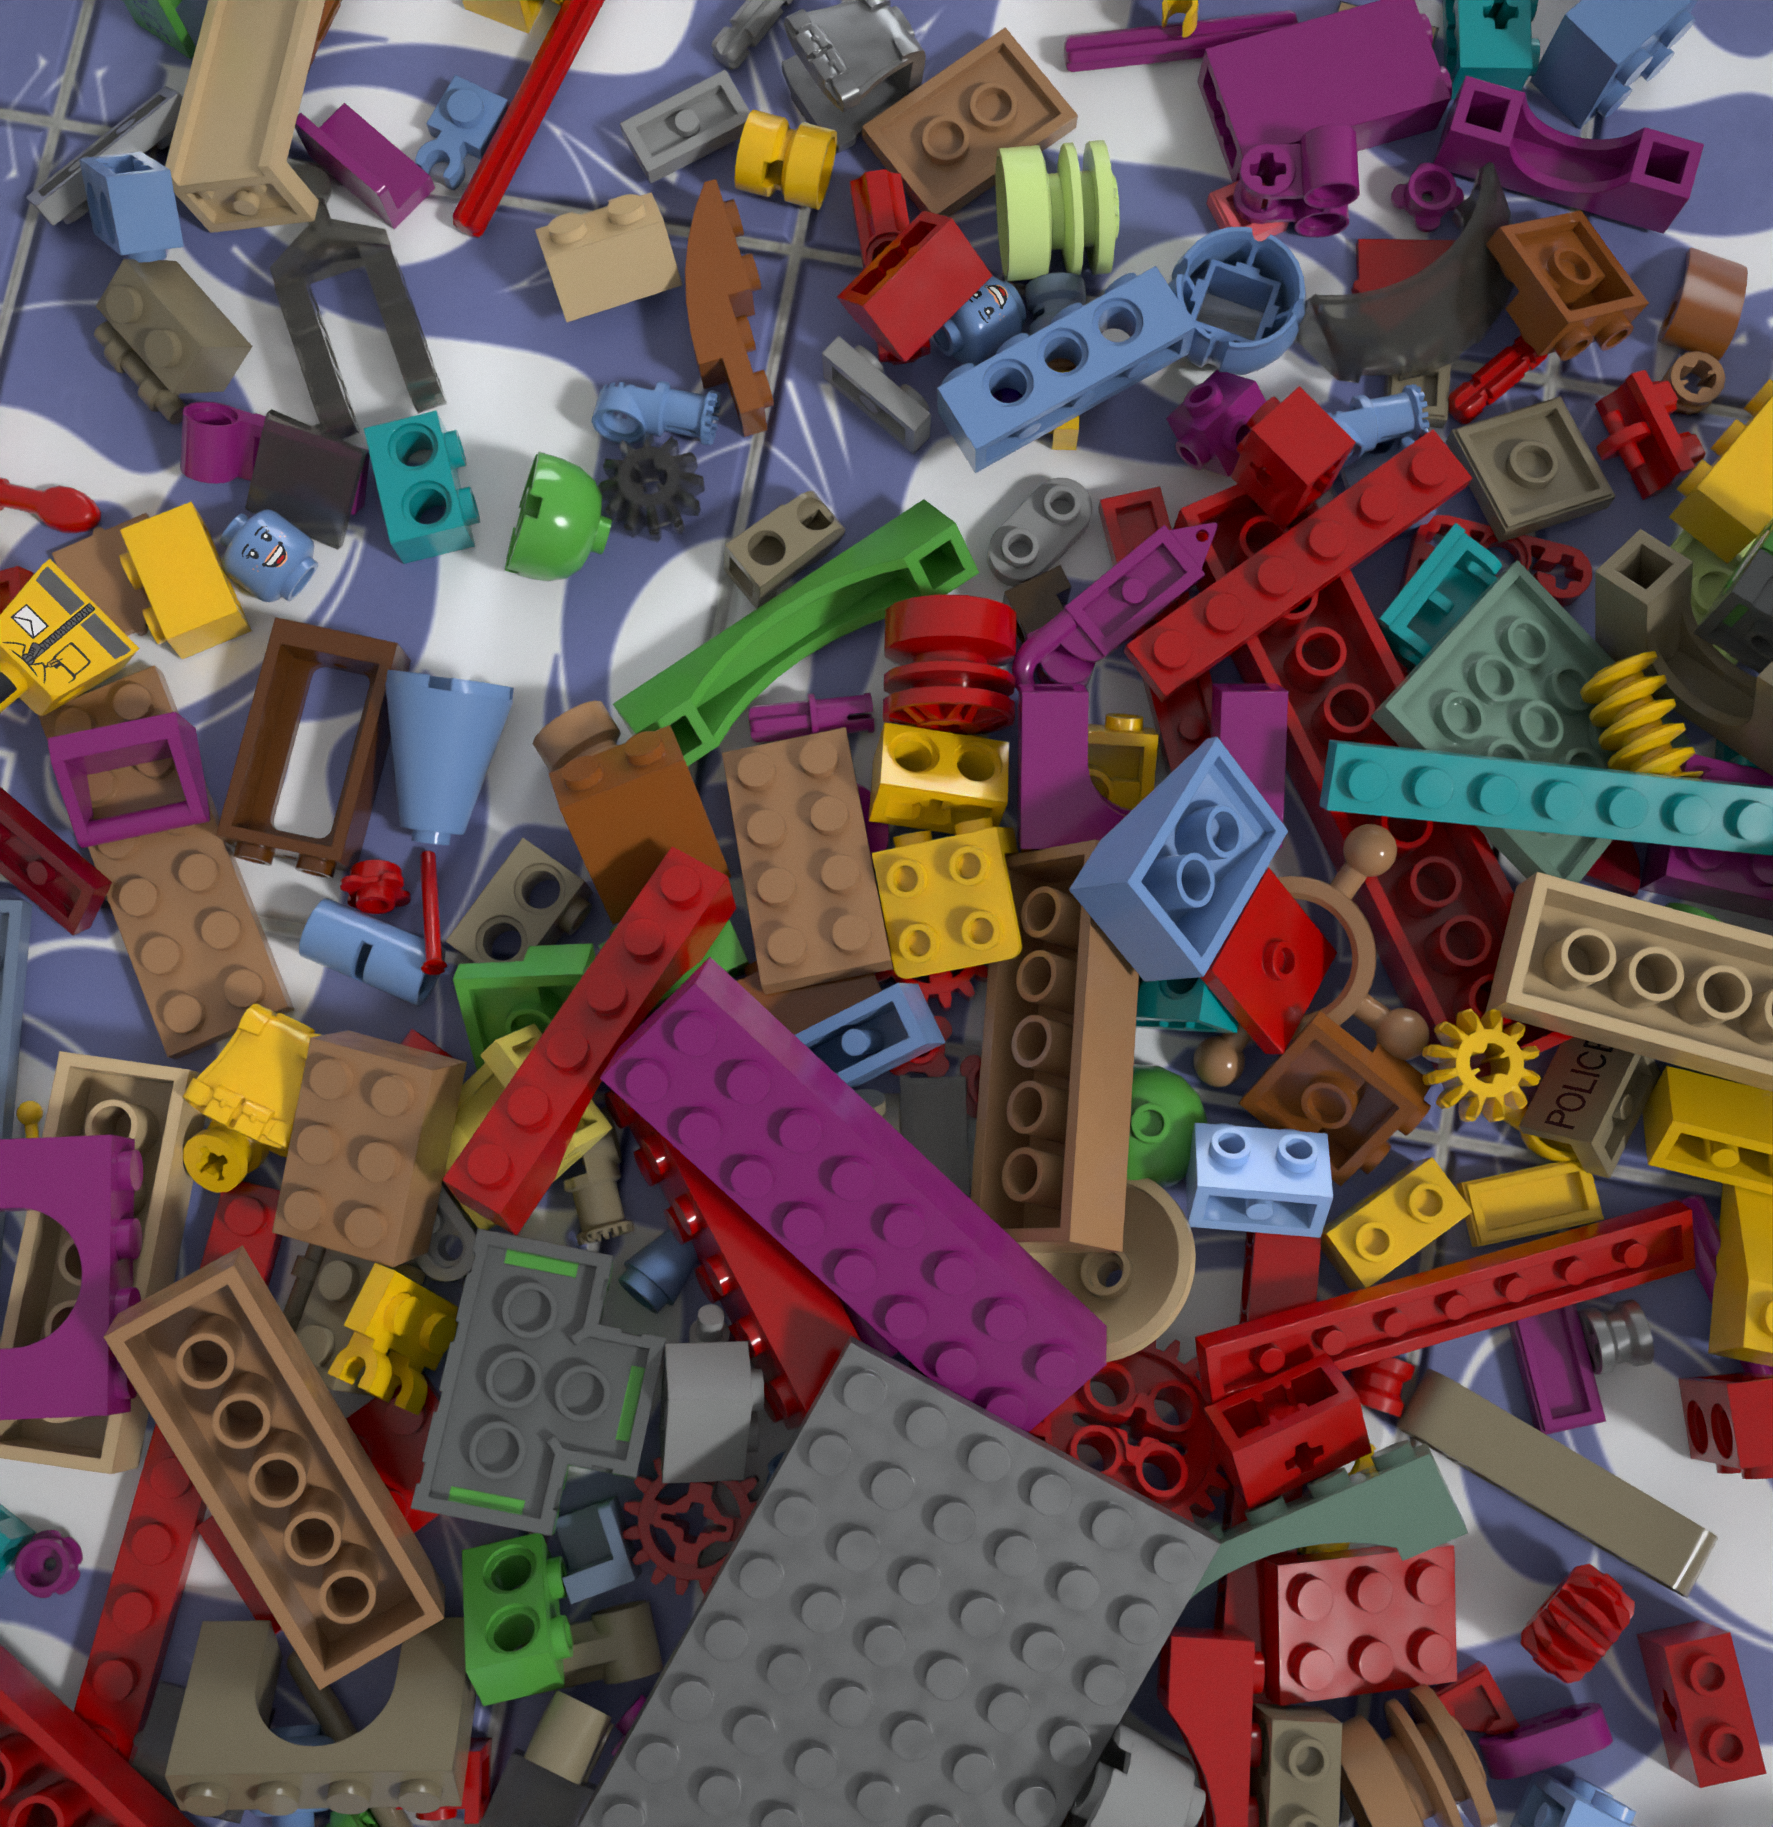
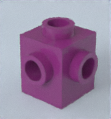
M1217 369L1203 383L1192 388L1186 394L1184 401L1166 418L1178 439L1175 443V448L1180 457L1195 470H1202L1204 468L1226 477L1232 475L1240 457L1236 448L1251 431L1246 424L1251 416L1266 402L1256 381L1228 372H1219Z

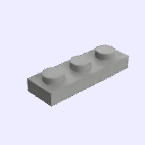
M164 86L26 196V198L42 217L53 226L60 220H63L66 224L78 220L89 211L79 158L140 151L145 153L154 145L158 149L171 145L183 97L178 91Z

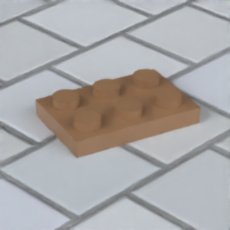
M1005 27L862 126V139L889 172L901 173L905 193L921 212L927 211L950 217L995 185L996 154L999 148L1039 145L1041 151H1044L1076 128L1078 115Z

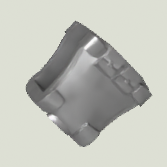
M848 0L828 8L809 12L801 9L785 17V31L796 55L782 61V73L791 92V99L801 115L806 116L807 123L833 129L837 132L836 153H840L855 145L856 139L862 134V126L922 84L926 60L925 51L915 38L914 31L897 6L890 7V0Z

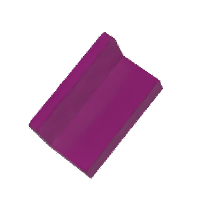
M345 102L319 128L302 113L298 114L295 129L308 155L393 229L435 189L430 175Z

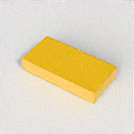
M1579 1159L1569 1162H1555L1456 1184L1459 1194L1473 1211L1465 1217L1472 1247L1604 1220L1593 1175L1585 1172Z

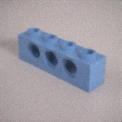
M1156 266L1138 276L1135 273L1125 274L1111 283L1105 290L1104 295L1084 306L1082 303H1074L1062 309L1054 316L1047 327L1030 336L1027 333L1013 336L999 347L996 355L976 366L973 363H967L954 369L944 378L942 385L937 387L938 414L971 468L977 473L1188 355L1195 325ZM1108 329H1120L1126 332L1130 338L1122 342H1113L1106 339L1101 333ZM1064 358L1073 362L1076 368L1072 371L1061 373L1049 368L1047 363L1054 359ZM1011 388L1017 390L1023 397L1013 403H1003L996 400L992 395L1000 389Z

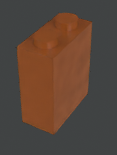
M671 725L656 731L638 733L629 738L626 743L593 756L577 757L568 762L563 768L548 773L559 809L612 925L622 920L672 846L731 878Z

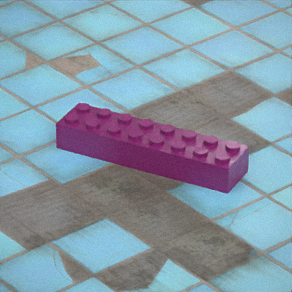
M711 957L617 1049L601 1075L600 1079L932 1381L1020 1429L1029 1432L1106 1366L1107 1326Z

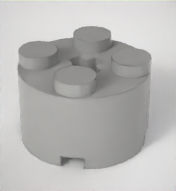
M1119 1722L1070 1808L1065 1827H1195L1202 1815L1206 1794L1204 1790L1194 1786V1767L1189 1758Z

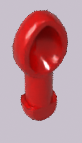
M0 477V510H4V507L36 514L50 529L62 533L76 534L86 532L97 527L101 522V511L94 500L81 491L61 485L41 491L11 484L8 479Z

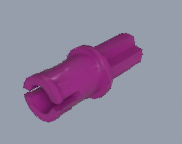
M814 693L807 694V700L752 706L749 708L748 713L751 738L756 743L781 741L846 727L847 734L860 732L874 733V717H872L871 713H868L873 712L871 693L825 699H815ZM866 712H867V714L849 715V714L866 713Z

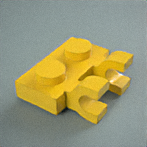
M374 1263L343 1325L353 1330L354 1333L347 1347L340 1351L333 1361L327 1374L353 1385L359 1371L366 1365L364 1375L358 1384L359 1388L389 1403L395 1389L402 1383L401 1392L397 1396L394 1405L419 1416L428 1393L427 1382L421 1372L424 1367L435 1371L444 1352L449 1348L450 1342H453L458 1325L456 1317L459 1307L397 1271ZM388 1349L391 1350L389 1355L386 1356Z

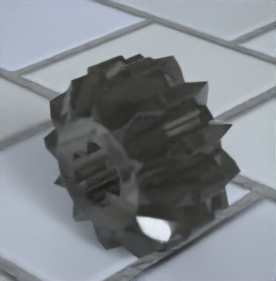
M646 431L642 438V448L635 450L630 443L622 440L619 449L623 460L605 458L603 469L609 479L600 482L598 488L602 499L609 501L605 510L608 518L612 519V522L625 520V532L632 538L647 526L651 540L658 543L662 537V526L669 524L674 532L682 535L685 526L681 514L687 516L699 515L701 511L700 502L695 496L705 491L703 476L694 473L698 468V463L693 453L688 452L679 455L678 441L672 436L659 448H656L653 435ZM652 481L659 482L657 483L658 492L653 494L644 493L647 492L646 483Z

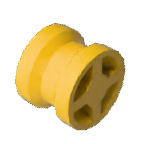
M212 1121L207 1129H203L187 1141L183 1149V1161L189 1175L204 1189L216 1193L228 1192L241 1183L246 1174L254 1171L264 1163L269 1154V1146L260 1144Z

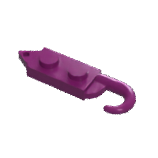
M1217 523L1168 530L1163 525L1068 603L1064 610L1028 638L1017 651L1011 670L1012 675L1015 676V688L1018 693L1019 684H1035L1033 673L1036 665L1058 646L1061 645L1071 655L1083 661L1097 662L1106 659L1205 577L1202 567L1216 533ZM1199 532H1205L1208 535V539L1200 542L1197 540L1196 535Z

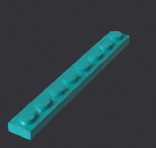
M1329 740L1319 804L1320 807L1328 811L1773 856V786Z

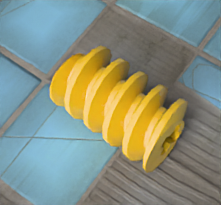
M1655 651L1644 652L1619 660L1598 671L1582 687L1580 694L1583 701L1589 704H1598L1589 714L1592 725L1609 727L1598 738L1601 748L1608 751H1618L1607 762L1609 769L1698 778L1703 774V771L1682 772L1680 765L1696 754L1694 748H1672L1670 743L1686 730L1684 723L1663 724L1661 720L1664 715L1677 706L1675 700H1654L1652 697L1655 691L1667 683L1665 675L1644 676L1643 670L1658 659Z

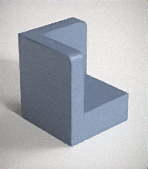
M618 1496L565 1514L557 1520V1534L570 1570L562 1578L570 1604L633 1582L642 1573L640 1564L635 1565L632 1561L633 1557L637 1554L633 1541L624 1539L623 1531L628 1526Z

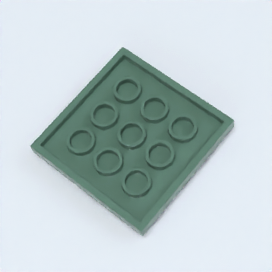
M1516 560L1498 575V578L1488 586L1371 717L1399 747L1609 769L1607 762L1618 751H1608L1601 748L1598 738L1609 727L1592 725L1589 714L1598 704L1585 703L1580 691L1598 671L1615 663V661L1532 574ZM1666 715L1661 718L1663 724L1673 723ZM1681 733L1670 743L1672 748L1686 747L1690 740L1684 733ZM1476 826L1526 879L1536 872L1579 883L1613 840Z

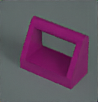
M177 712L47 738L51 764L77 842L81 848L210 822V810L196 728ZM173 757L186 801L94 820L87 775Z

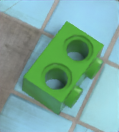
M534 1533L462 1550L465 1671L483 1706L565 1687L563 1659L573 1657V1640L567 1616L560 1615L559 1599L568 1597L562 1580L567 1574V1570L562 1556H551L542 1534ZM529 1642L523 1648L514 1651V1649H516L521 1644Z

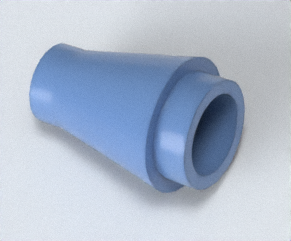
M669 1228L624 1262L627 1270L621 1275L618 1282L638 1303L652 1313L658 1314L666 1304L673 1306L698 1261L695 1248L691 1241L681 1245Z

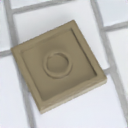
M1561 396L1453 429L1446 440V444L1451 452L1471 475L1472 480L1468 485L1499 543L1609 508L1616 497Z

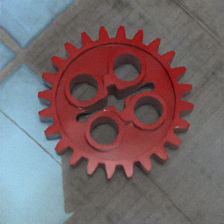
M1177 1339L1169 1344L1164 1351L1156 1348L1155 1340L1147 1347L1130 1356L1106 1362L1105 1367L1028 1432L1079 1460L1077 1445H1089L1095 1448L1101 1454L1103 1460V1471L1101 1473L1194 1524L1192 1513L1204 1519L1215 1509L1208 1495L1219 1497L1230 1486L1217 1473L1225 1471L1220 1465L1204 1412V1408L1210 1405L1203 1398L1201 1382L1195 1376L1199 1370L1198 1358L1195 1357L1185 1364L1177 1360L1180 1351V1341ZM1101 1382L1107 1385L1115 1395L1116 1406L1110 1407L1099 1403L1092 1395L1090 1383ZM1154 1400H1163L1171 1404L1178 1414L1179 1425H1169L1162 1421L1156 1413ZM1077 1415L1083 1422L1089 1425L1083 1427L1075 1424L1073 1416ZM1123 1424L1131 1427L1130 1438L1139 1441L1135 1446L1127 1443L1128 1434L1123 1429H1120ZM1175 1443L1181 1445L1185 1450V1454L1181 1455L1177 1449L1168 1444ZM1143 1463H1152L1164 1472L1167 1479L1166 1491L1157 1490L1147 1483L1142 1473Z

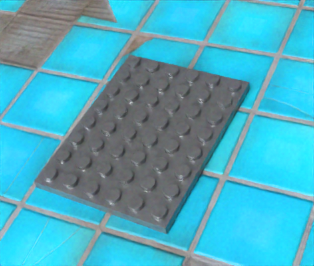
M850 1336L579 1818L577 1827H1060L1221 1544L1215 1534Z

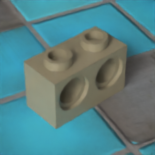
M522 837L447 938L446 942L474 963L523 961L529 946L555 945L564 932L569 935L575 933L591 911L592 904L588 902V899L593 894V891L582 878ZM546 880L559 883L560 894L554 904L543 909L531 907L530 894L538 883ZM507 931L519 932L522 940L519 952L509 960H495L492 954V947L496 938Z
M1253 1703L1252 1723H1258L1261 1729L1262 1755L1259 1767H1250L1249 1796L1257 1798L1259 1827H1339L1342 1723L1321 1707Z

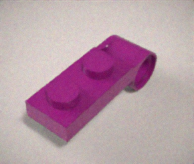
M195 402L184 407L180 470L188 478L199 482L218 484L240 477L353 515L365 506L370 459L368 449L221 403Z

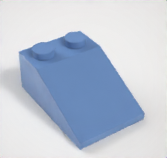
M1208 738L1099 841L1069 891L1145 982L1204 977L1288 830L1219 738Z

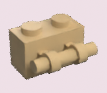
M652 192L641 196L628 194L608 200L607 207L582 215L574 212L557 216L549 225L535 229L566 322L682 286L666 226Z

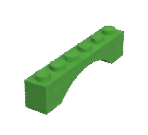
M923 499L613 703V706L632 736L645 731H656L671 725L688 767L718 747L732 724L749 704L773 681L802 659L835 639L863 626L885 619V609L895 602L919 596L947 595L979 573L978 568L957 524Z

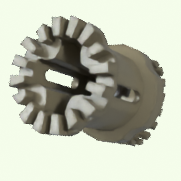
M607 1107L600 1108L599 1110L613 1128L580 1157L584 1159L582 1164L585 1166L584 1168L587 1173L562 1182L564 1191L572 1193L581 1227V1232L576 1235L578 1246L601 1241L600 1234H603L604 1239L607 1240L610 1239L609 1232H611L612 1237H618L635 1231L633 1220L625 1218L616 1181L621 1178L619 1163H622V1154L615 1125Z

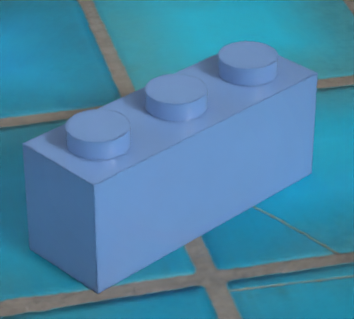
M897 983L795 1034L804 1045L852 1089L946 1043L919 984Z

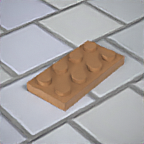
M846 727L722 752L761 987L765 995L893 969Z

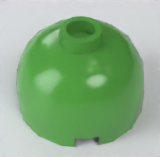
M538 451L529 471L519 504L521 509L516 528L513 527L506 557L505 571L516 573L529 579L550 582L566 579L581 570L590 552L602 555L608 540L612 519L601 516L602 495L595 480L580 466L563 458Z
M1134 1064L1127 1180L1149 1178L1165 1189L1178 1184L1186 1177L1190 1161L1194 1124L1207 1123V1116L1199 1095L1182 1076L1159 1065Z

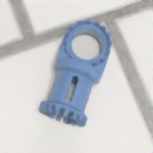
M664 381L657 382L654 390L635 387V385L631 384L628 386L625 385V382H619L618 387H615V382H612L609 388L605 384L603 389H600L591 422L594 429L602 437L619 444L638 443L644 438L645 434L661 437L664 432L697 437L700 438L701 444L711 445L714 443L718 425L713 423V420L719 421V416L714 415V413H719L721 410V392L710 390L707 395L681 391L671 389L670 383ZM614 411L627 414V419L622 418L623 414L618 413L617 416L614 415Z
M1416 384L1406 385L1402 393L1370 400L1365 395L1353 396L1348 412L1342 413V411H1338L1334 415L1331 412L1327 413L1356 442L1341 470L1353 465L1361 458L1364 452L1373 451L1376 443L1405 437L1416 441L1429 432L1427 429L1429 428L1428 420H1422V418L1428 417V412H1422V409L1428 405L1427 401H1423L1425 395L1424 392H1421L1420 386Z

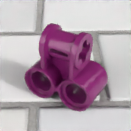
M1342 124L1321 125L1306 132L1301 138V144L1274 145L1266 143L1253 147L1247 151L1241 161L1240 180L1235 186L1233 195L1235 210L1241 218L1250 223L1294 222L1295 231L1306 237H1327L1345 230L1349 225L1348 204L1355 201L1360 195L1356 131L1352 127ZM1267 160L1265 169H1260L1261 162ZM1263 199H1267V205L1265 208L1262 209V201Z

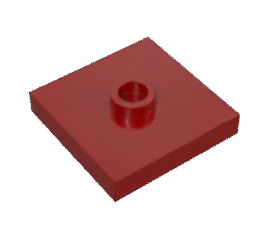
M1267 867L1206 974L1200 978L1265 1054H1284L1337 951L1271 869Z

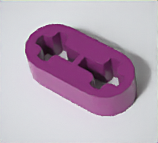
M1595 1702L1562 1707L1518 1722L1520 1727L1512 1731L1496 1735L1485 1734L1478 1740L1490 1778L1496 1780L1526 1776L1595 1753L1613 1742L1602 1707L1599 1703Z

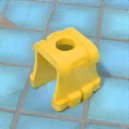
M253 1004L242 1016L238 1029L218 1057L197 1079L193 1078L183 1098L209 1119L260 1144L269 1146L270 1152L287 1158L310 1038L321 1036V1034L314 1033V1029L282 1013L276 1014L274 1011L259 1004Z

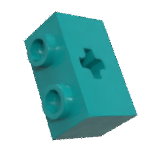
M1442 0L1444 66L1448 70L1452 82V99L1456 98L1466 76L1521 91L1527 78L1535 76L1540 61V41L1538 38H1532L1531 22L1536 15L1538 0Z

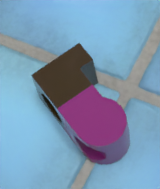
M1061 565L1004 592L1002 603L1010 606L1017 612L1016 638L1021 646L1028 638L1064 610L1063 606L1068 603L1072 586ZM1060 645L1036 665L1034 672L1041 684H1083L1086 687L1091 679L1095 662L1083 661L1071 655Z

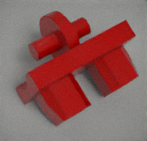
M1646 370L1630 374L1619 388L1595 403L1610 435L1596 446V451L1603 461L1618 456L1621 457L1643 500L1657 496L1695 468V464L1705 456V451L1697 435L1691 434L1688 431L1678 434L1669 415L1677 410L1678 401L1670 382L1667 380L1652 382Z

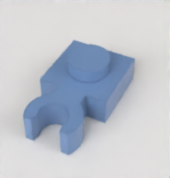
M454 75L426 123L430 135L437 139L425 143L418 150L415 163L428 175L435 164L439 162L449 163V166L444 171L443 178L447 188L453 191L457 189L465 178V166L463 163L467 154H470L480 160L482 159L509 107L508 100Z

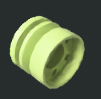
M1088 141L1085 144L1082 171H1080L1077 151L1073 142L1063 143L1058 156L1057 173L1047 174L1045 160L1039 145L999 148L996 154L995 167L996 214L1000 259L1005 281L1033 280L1048 274L1051 250L1061 249L1062 260L1067 273L1081 275L1084 247H1086L1092 274L1110 273L1114 261L1115 242L1119 233V196L1116 178L1111 170L1108 148L1105 141Z

